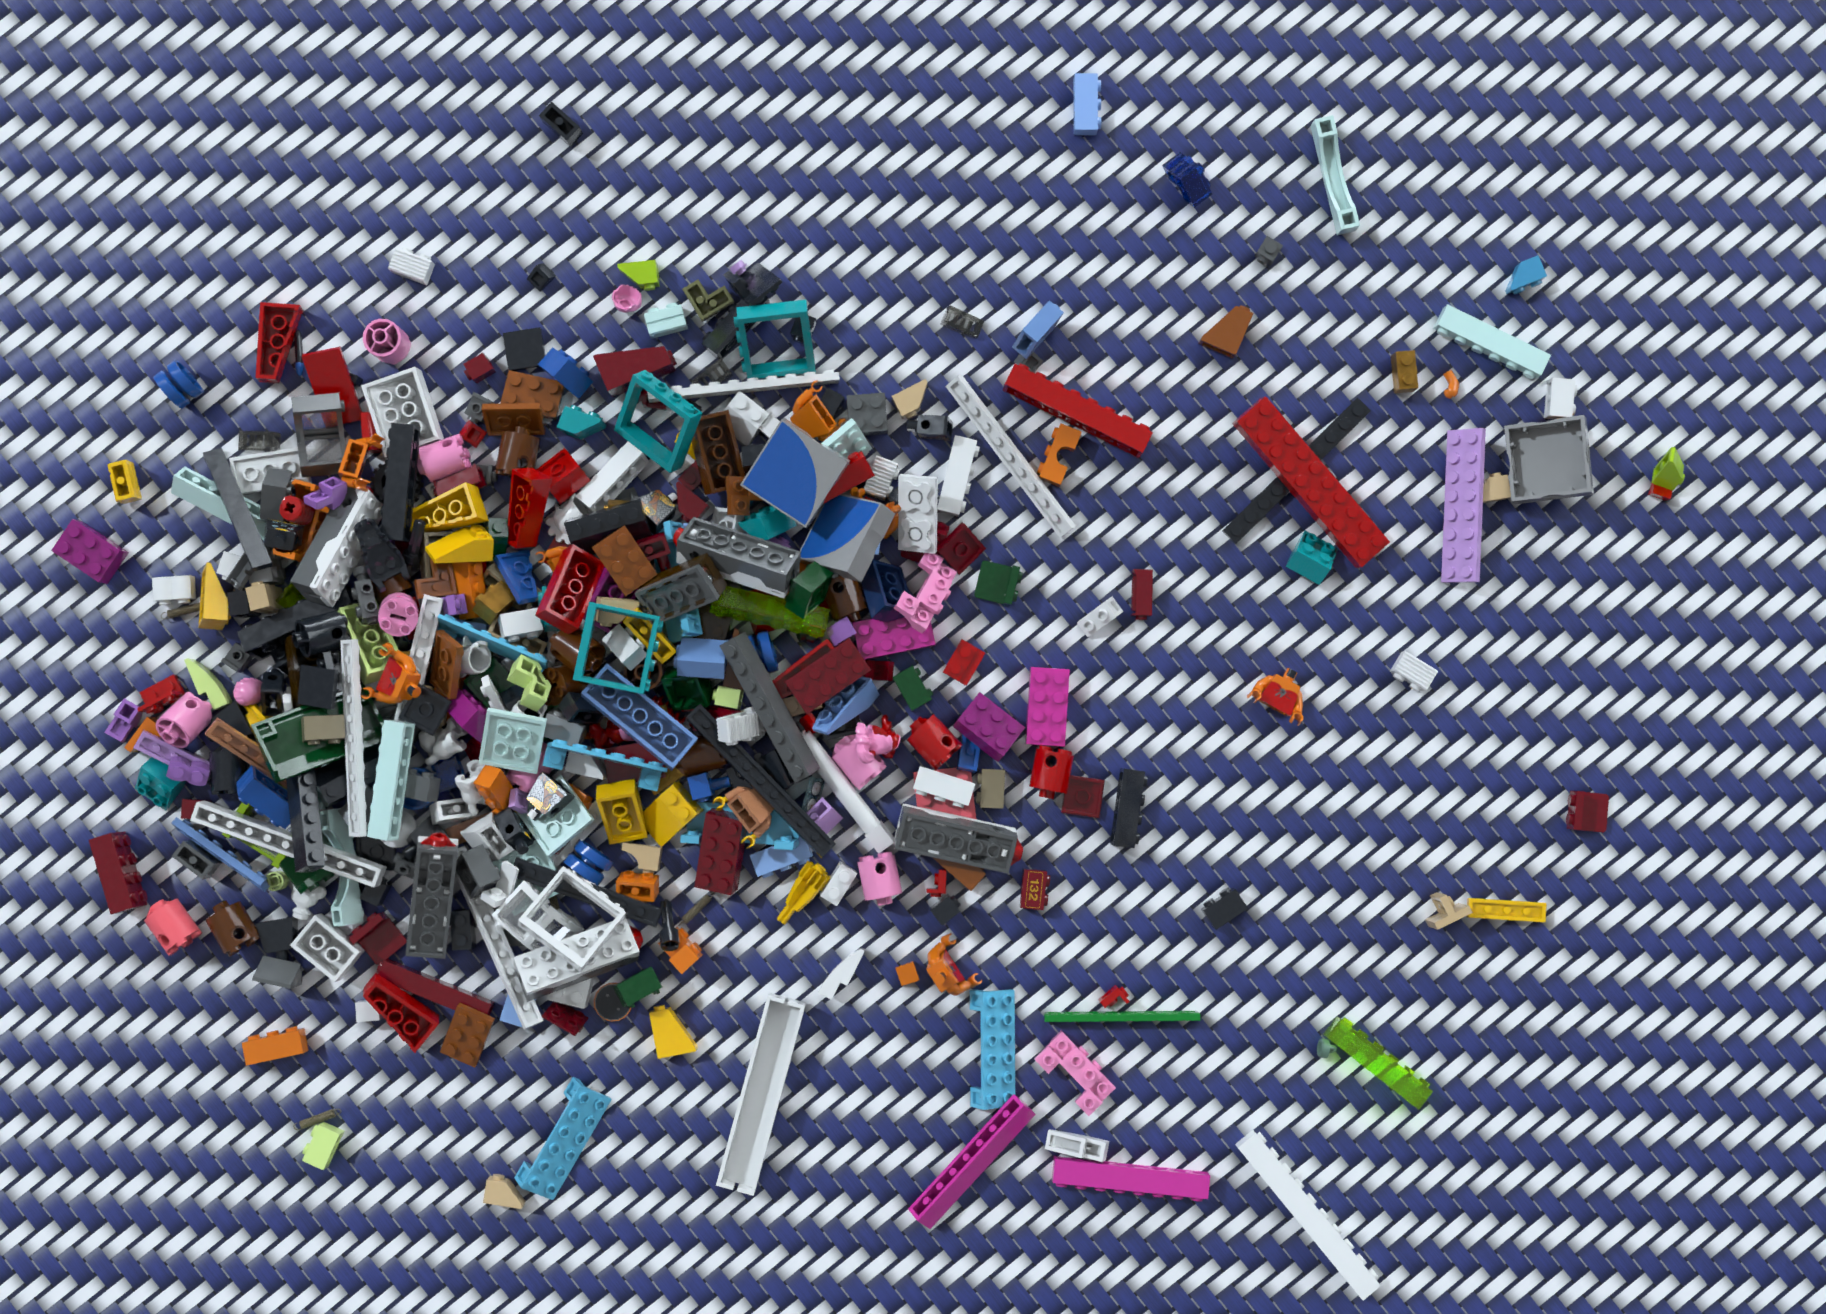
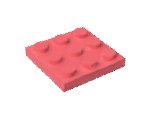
M957 767L936 770L972 782L971 772L958 770ZM913 772L914 783L918 772ZM915 789L917 807L976 819L973 793L969 806L964 805V808L952 805L953 801L948 799L942 802L934 799L935 795L927 793V797L917 794V789Z

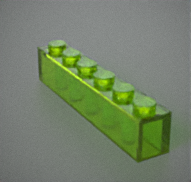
M726 586L718 600L711 602L710 613L720 617H732L738 621H751L756 625H769L774 629H787L793 633H805L817 638L823 637L825 634L830 609L818 606L806 618L802 619L785 608L786 601L783 598Z
M1336 1017L1323 1035L1419 1110L1433 1092L1428 1088L1430 1084L1421 1077L1419 1080L1413 1076L1415 1072L1406 1065L1404 1067L1398 1064L1400 1060L1391 1053L1386 1055L1383 1052L1384 1048L1376 1041L1372 1044L1367 1040L1369 1036L1361 1029L1358 1031L1353 1029V1023L1347 1018L1341 1019Z

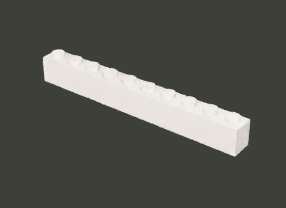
M205 800L196 803L190 821L294 858L292 833L290 831ZM323 844L325 866L322 869L374 888L381 885L386 866Z
M1254 1130L1250 1131L1235 1144L1364 1301L1381 1286L1377 1282L1379 1279L1378 1275L1373 1269L1368 1271L1364 1266L1367 1262L1360 1254L1355 1255L1352 1251L1355 1247L1347 1238L1345 1240L1339 1235L1342 1233L1335 1223L1331 1225L1328 1222L1329 1216L1323 1208L1319 1210L1314 1205L1317 1202L1310 1193L1305 1194L1302 1190L1305 1186L1298 1178L1293 1179L1290 1175L1292 1171L1285 1162L1281 1164L1277 1158L1280 1157L1273 1147L1269 1149L1264 1144L1267 1142L1260 1132L1256 1134Z

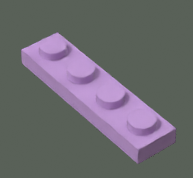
M144 729L133 747L169 765L171 757L174 756L185 757L191 762L202 761L210 765L209 761L183 748L174 747L162 738Z

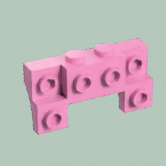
M924 553L917 565L926 571L929 576L925 579L916 598L904 591L894 607L895 610L909 621L912 628L921 634L927 629L934 614L938 615L944 606L941 603L949 597L951 593L949 588L957 571L942 563L944 558L936 553Z
M1061 1030L1034 1059L1048 1074L1059 1063L1085 1089L1075 1100V1103L1090 1116L1116 1087L1100 1071L1102 1067L1095 1060L1091 1062L1087 1058L1089 1053L1082 1046L1078 1048Z

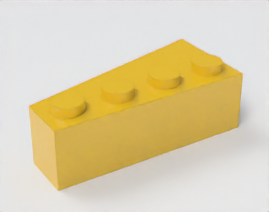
M465 482L413 508L411 532L416 519L425 521L424 532H440L488 522L489 519L478 487Z

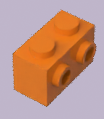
M629 870L621 872L616 880V892L641 901L654 902L659 894V875L646 872L642 874L634 873V871Z

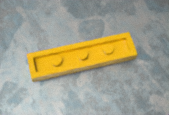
M1467 898V905L1470 906L1473 912L1466 916L1468 918L1546 922V903Z

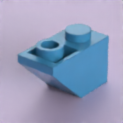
M1539 255L1522 261L1515 266L1505 290L1506 294L1513 292L1516 295L1525 290L1524 287L1531 285V288L1542 284V280L1547 277Z

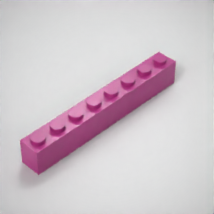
M1013 1094L908 1208L918 1222L931 1229L1036 1115L1024 1101Z
M1054 1156L1052 1182L1056 1183L1058 1187L1075 1185L1077 1189H1087V1187H1094V1190L1097 1191L1114 1189L1116 1193L1133 1191L1135 1195L1152 1193L1154 1197H1164V1195H1172L1174 1199L1191 1197V1200L1200 1202L1203 1199H1208L1210 1175L1204 1171Z

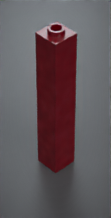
M391 959L380 962L376 971L397 987L453 1010H456L458 1004L462 1003L490 1016L495 1004L492 1000Z

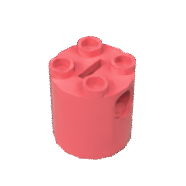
M162 899L150 907L144 920L168 956L176 953L181 946L182 948L189 946L193 943V939L202 934L179 899L164 901Z

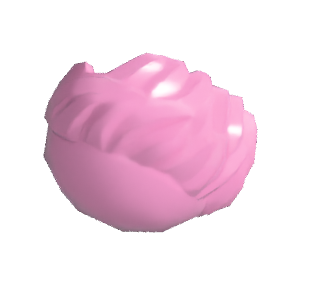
M620 285L613 291L612 300L614 306L619 311L628 313L636 311L641 307L642 297L637 288L629 285Z
M243 678L234 686L233 694L235 700L242 706L258 703L261 700L260 690L262 682L254 678Z

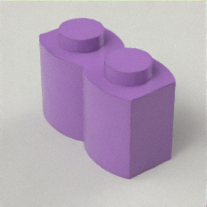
M174 756L171 757L166 776L174 781H187L196 786H204L207 783L210 765L202 761L191 762L185 757Z

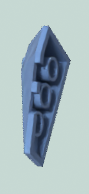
M862 676L825 701V707L819 712L812 728L813 731L828 735L868 709L880 695L872 679Z

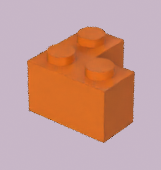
M676 927L679 932V948L674 951L665 952L670 957L669 961L683 974L703 954L701 953L702 948L696 942L692 943L688 939L689 934L682 927L680 929Z

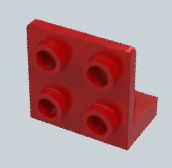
M173 674L139 692L145 704L138 707L137 710L138 712H146V714H157L164 710V706L168 704L173 705L185 694L177 676Z

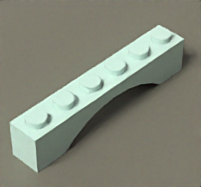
M1334 116L1318 118L1313 121L1310 127L1336 234L1341 235L1354 232L1358 229L1360 223L1356 207L1351 199L1343 175Z
M340 808L319 811L321 831L334 848L356 855L353 846L354 837L349 836V826L338 812ZM341 875L337 895L331 906L333 927L364 922V910L361 905L359 883Z

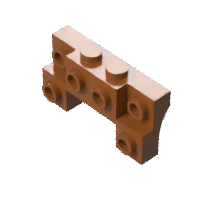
M726 476L727 515H750V501H764L740 485L745 477Z

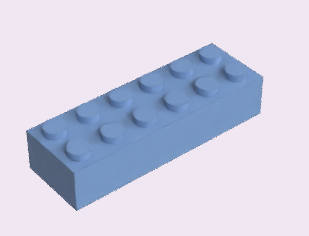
M607 663L594 677L634 686ZM591 683L581 692V697L671 771L698 740L694 734L645 694Z

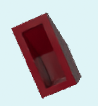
M678 481L676 489L679 512L682 513L681 518L687 523L693 517L701 519L710 506Z

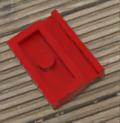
M961 639L943 673L967 686L985 652Z

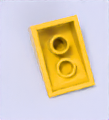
M473 524L471 527H463L425 546V551L434 563L493 561L494 539L484 527Z
M207 562L201 578L198 628L223 630L225 624L228 625V621L231 619L228 599L211 563Z
M635 779L597 785L596 802L609 844L648 838Z
M678 781L672 784L643 811L646 830L660 847H663L704 810L695 800H692L690 793Z

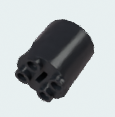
M332 611L296 620L295 633H292L294 646L299 648L306 658L341 649L340 640H351L346 629L348 625L347 618L344 614L340 615L339 612Z
M220 745L213 752H209L211 794L237 793L236 782L250 768V764Z

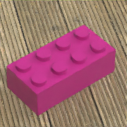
M905 617L890 622L867 619L852 623L856 631L857 648L864 660L936 645L931 621L922 634L913 629Z
M1030 667L1025 744L1065 747L1070 669Z

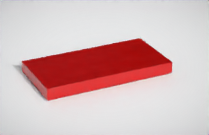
M341 346L303 354L302 359L314 394L339 393V398L344 400L345 412H341L343 424L361 420L360 412L362 410ZM336 411L321 413L326 427L338 425Z

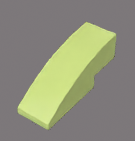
M187 658L184 660L198 694L208 696L213 710L224 709L233 702L223 684L210 670L195 659Z

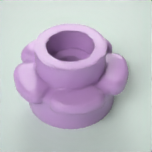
M741 259L729 269L733 274L741 275L746 271L745 266L747 263L744 264Z

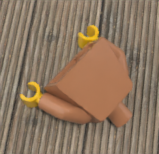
M738 786L724 794L725 797H716L712 804L720 802L721 806L716 808V811H720L725 803L728 802L727 805L749 833H753L751 836L748 835L741 840V843L746 839L750 841V845L746 848L748 849L755 844L756 838L759 839L770 828L772 819L770 813L774 809L754 789Z

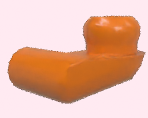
M1449 370L1443 374L1449 384L1448 389L1444 390V395L1446 398L1451 399L1457 396L1460 384L1453 371Z

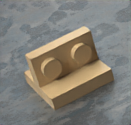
M1436 892L1430 895L1438 913L1425 919L1428 927L1438 930L1473 912L1469 905L1461 903L1455 905L1450 896L1447 897L1446 894Z

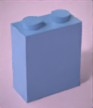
M1049 300L1023 328L1012 348L1027 359L1053 331L1064 312L1059 306Z
M682 637L681 644L677 645L676 656H674V668H677V676L724 679L727 659L719 645L728 640Z

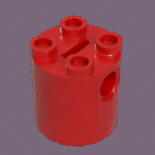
M934 714L929 719L921 718L920 716L909 726L912 735L907 741L935 771L963 745Z
M1039 745V749L1036 748L1029 787L1039 788V796L1054 799L1055 792L1067 794L1074 759L1072 752L1063 749L1053 752V748ZM1052 757H1056L1057 763L1052 767L1050 760Z

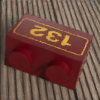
M1023 868L1020 908L1044 910V906L1048 905V895L1045 894L1046 887L1050 886V875H1047V871Z

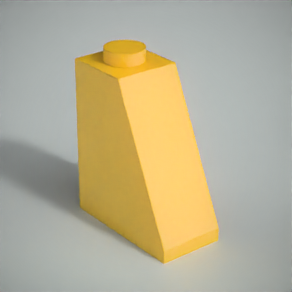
M665 1005L653 1007L654 1010H651L649 1015L657 1058L660 1059L697 1051L698 1046L672 1008H665Z

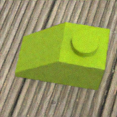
M656 260L617 264L619 271L641 289L644 288V290L650 291L655 290V287H660Z
M1671 447L1655 466L1652 476L1653 484L1672 491L1678 484L1681 485L1685 479V474H1683L1684 464L1675 447Z

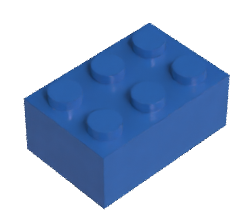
M251 765L236 782L238 799L246 805L249 803L253 806L259 815H265L270 818V822L276 827L281 826L286 829L290 825L287 790Z

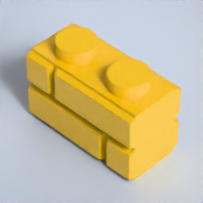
M121 460L107 464L108 470L111 473L110 479L116 502L127 504L142 500L134 463L128 460Z

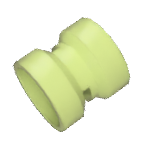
M284 871L271 872L266 876V881L270 885L268 889L271 891L282 890L289 884V878Z

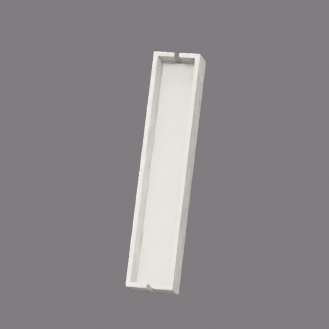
M769 993L766 999L716 1186L730 1190L734 1189L735 1183H739L737 1191L754 1196L806 1006L805 1002L791 998L787 1002L785 1001L786 997Z

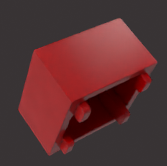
M565 448L536 469L552 478L550 492L560 504L591 481Z

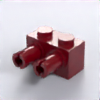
M664 532L636 541L648 561L657 559L661 572L665 571V567L667 569L672 568L668 558V554L671 552Z

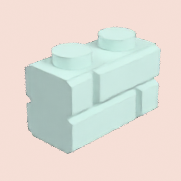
M670 303L666 305V308L660 310L659 308H651L648 310V313L644 314L651 339L688 329L681 304Z

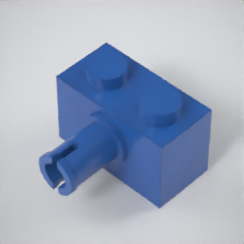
M703 773L687 778L692 800H698V803L712 800L711 796L715 795L716 790L732 787L728 775L712 779L710 773Z

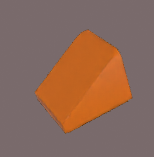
M913 961L895 967L901 986L920 980Z

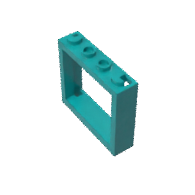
M806 299L737 307V317H734V325L739 327V331H736L737 342H741L742 345L739 346L740 358L744 357V361H741L743 373L746 372L747 379L816 372ZM800 317L806 358L751 364L745 323Z
M643 370L632 376L614 431L666 471L672 473L683 466L702 412L682 398L680 394L670 389L665 383L654 377L652 373ZM642 388L685 419L673 452L669 451L631 422Z
M589 602L573 680L645 694V691H649L651 679H648L649 671L653 672L655 660H652L653 652H657L659 647V641L656 640L657 634L661 633L663 628V621H660L661 617ZM597 610L653 621L640 687L584 676Z

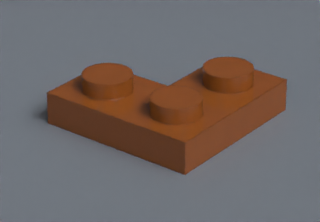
M430 559L433 578L414 580L417 600L423 599L424 594L434 597L457 594L452 563H434Z

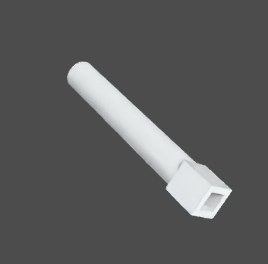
M803 730L801 734L820 767L817 772L864 831L865 837L878 854L894 843L895 837L882 820L879 821L811 731L806 732Z

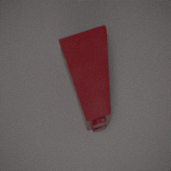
M664 346L593 355L607 391L613 398L627 392L633 374L646 370L658 379L676 371L674 365L677 362L671 350L667 351Z

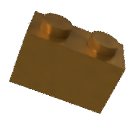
M1415 350L1398 351L1392 354L1391 366L1394 394L1414 392L1418 389Z
M501 580L496 585L491 584L485 594L480 593L474 600L476 604L472 611L491 625L498 619L500 614H504L513 606L516 599L509 586Z

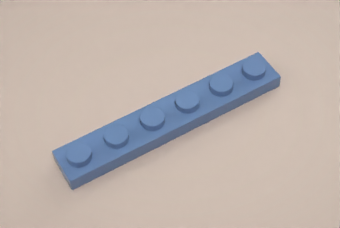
M177 817L173 820L172 825L176 830L265 892L270 887L264 874L260 871L257 873L252 871L253 867L244 860L242 863L237 860L238 857L230 850L227 852L222 850L223 846L219 842L208 840V835L200 829L198 831L194 830V826L186 819L181 821Z

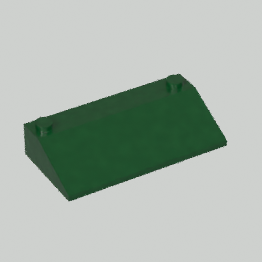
M361 684V695L369 696L368 690L363 689L366 686ZM343 691L336 693L335 709L303 705L251 724L267 768L275 783L345 757V739L340 740V744H328V741H320V745H308V742H302L301 726L303 716L344 715ZM361 697L362 738L365 750L381 743L384 721L372 698L363 699Z

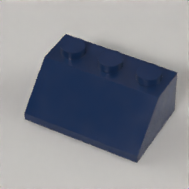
M873 559L861 582L871 619L890 622L904 618L901 613L894 609L901 594L904 591L909 594L902 567Z

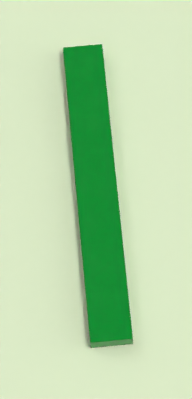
M1198 1011L1045 1012L1044 1021H1200V1013Z

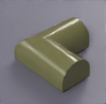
M699 279L682 289L702 322L735 303L725 285L709 295Z

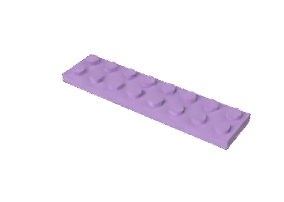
M1486 429L1447 430L1441 582L1443 583L1480 582Z

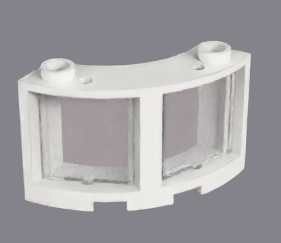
M523 881L492 916L497 920L495 923L502 930L506 929L532 951L545 945L519 927L518 920L541 892L533 884ZM548 899L531 918L533 922L558 940L579 934L585 930L572 916L560 908L556 910L553 906H549L550 900Z

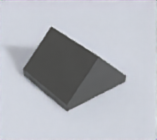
M263 956L253 975L252 981L288 989L302 985L301 964Z

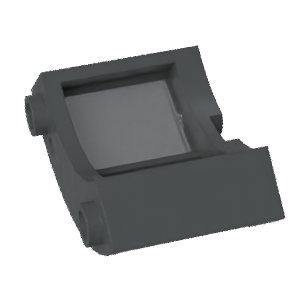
M339 393L291 397L302 478L338 474L346 450L341 413L345 412L344 400H340Z

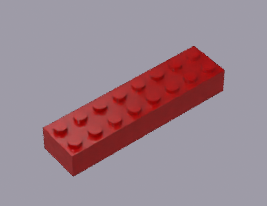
M1014 364L1004 384V392L1137 458L1142 455L1153 434L1150 431V427L1142 423L1138 425L1132 422L1133 419L1129 416H1120L1111 407L1105 406L1104 408L1098 405L1099 402L1092 398L1085 399L1081 397L1080 392L1074 389L1069 391L1063 388L1064 385L1055 380L1051 382L1046 379V375L1040 372L1035 374L1029 371L1030 368L1024 364Z

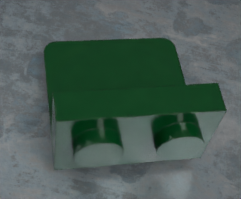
M983 561L974 596L979 599L1011 606L1012 602L1017 600L1018 591L1015 588L1017 583H1021L1023 572H1019L1020 567L1013 565L1010 567Z
M289 856L279 863L281 869L300 894L307 890L312 892L320 886L319 882L322 880L327 882L335 876L333 872L322 868L315 872H295L294 858Z

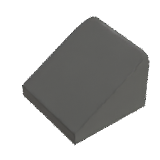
M1034 352L1027 359L1019 354L1014 360V363L1017 365L1021 363L1030 368L1029 371L1033 373L1043 362Z

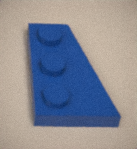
M529 550L499 554L494 558L498 569L519 605L535 602L538 598L535 579L532 576L533 567L529 560Z

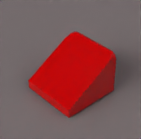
M468 420L459 434H461L463 440L477 448L487 432Z
M1652 483L1648 495L1667 501L1671 499L1672 490Z
M809 712L799 722L806 732L811 731L812 734L815 733L812 728L816 718Z

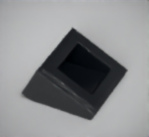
M541 263L534 267L527 280L541 292L556 275L544 263Z

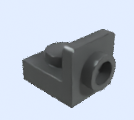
M1266 236L1254 257L1257 258L1260 264L1271 266L1283 245Z
M477 465L483 471L487 486H494V483L498 480V474H495V466Z

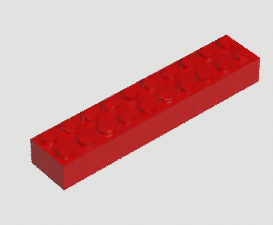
M1266 396L1260 398L1232 423L1355 568L1363 567L1390 543L1387 537Z

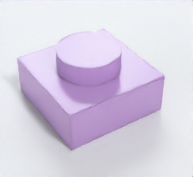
M518 788L510 789L509 808L520 814L527 813L529 801L526 798L528 794Z

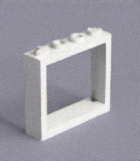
M563 866L519 918L518 926L581 972L622 922L626 912L620 907V904H614L608 900L609 897L604 892L596 891L588 880L580 879L574 870L572 871ZM563 880L615 918L584 958L580 957L531 920Z

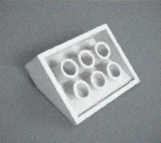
M412 367L361 385L376 433L385 439L380 443L383 445L382 451L385 458H387L386 451L390 442L388 431L391 428V423L413 424L421 427L419 447L444 439L422 370Z

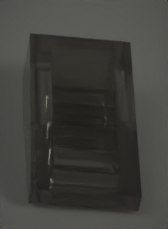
M950 305L946 308L940 325L977 339L984 320ZM951 314H954L952 322L949 321ZM958 317H962L959 325H957ZM966 319H967V320H969V322H968V324H967V327L964 328L963 326H964L965 321H966ZM973 322H975L976 325L972 332L970 331V329L972 327Z
M720 358L694 378L691 383L699 384L698 382L701 380L707 386L709 384L704 377L708 376L712 382H720L722 384L733 375ZM720 367L725 374L721 375L717 368ZM713 371L718 377L717 380H715L714 377L711 375Z
M239 431L238 450L266 452L280 450L281 434L273 431ZM247 435H249V446H247Z

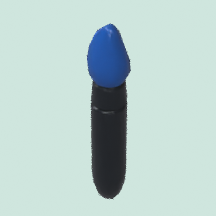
M296 330L294 335L295 369L298 376H301L304 370L302 334L300 330Z

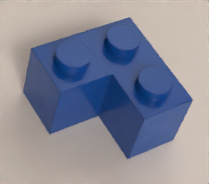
M552 347L538 363L542 369L578 399L593 383L588 377L590 373L582 366L579 369L576 366L578 362L562 349L557 351Z

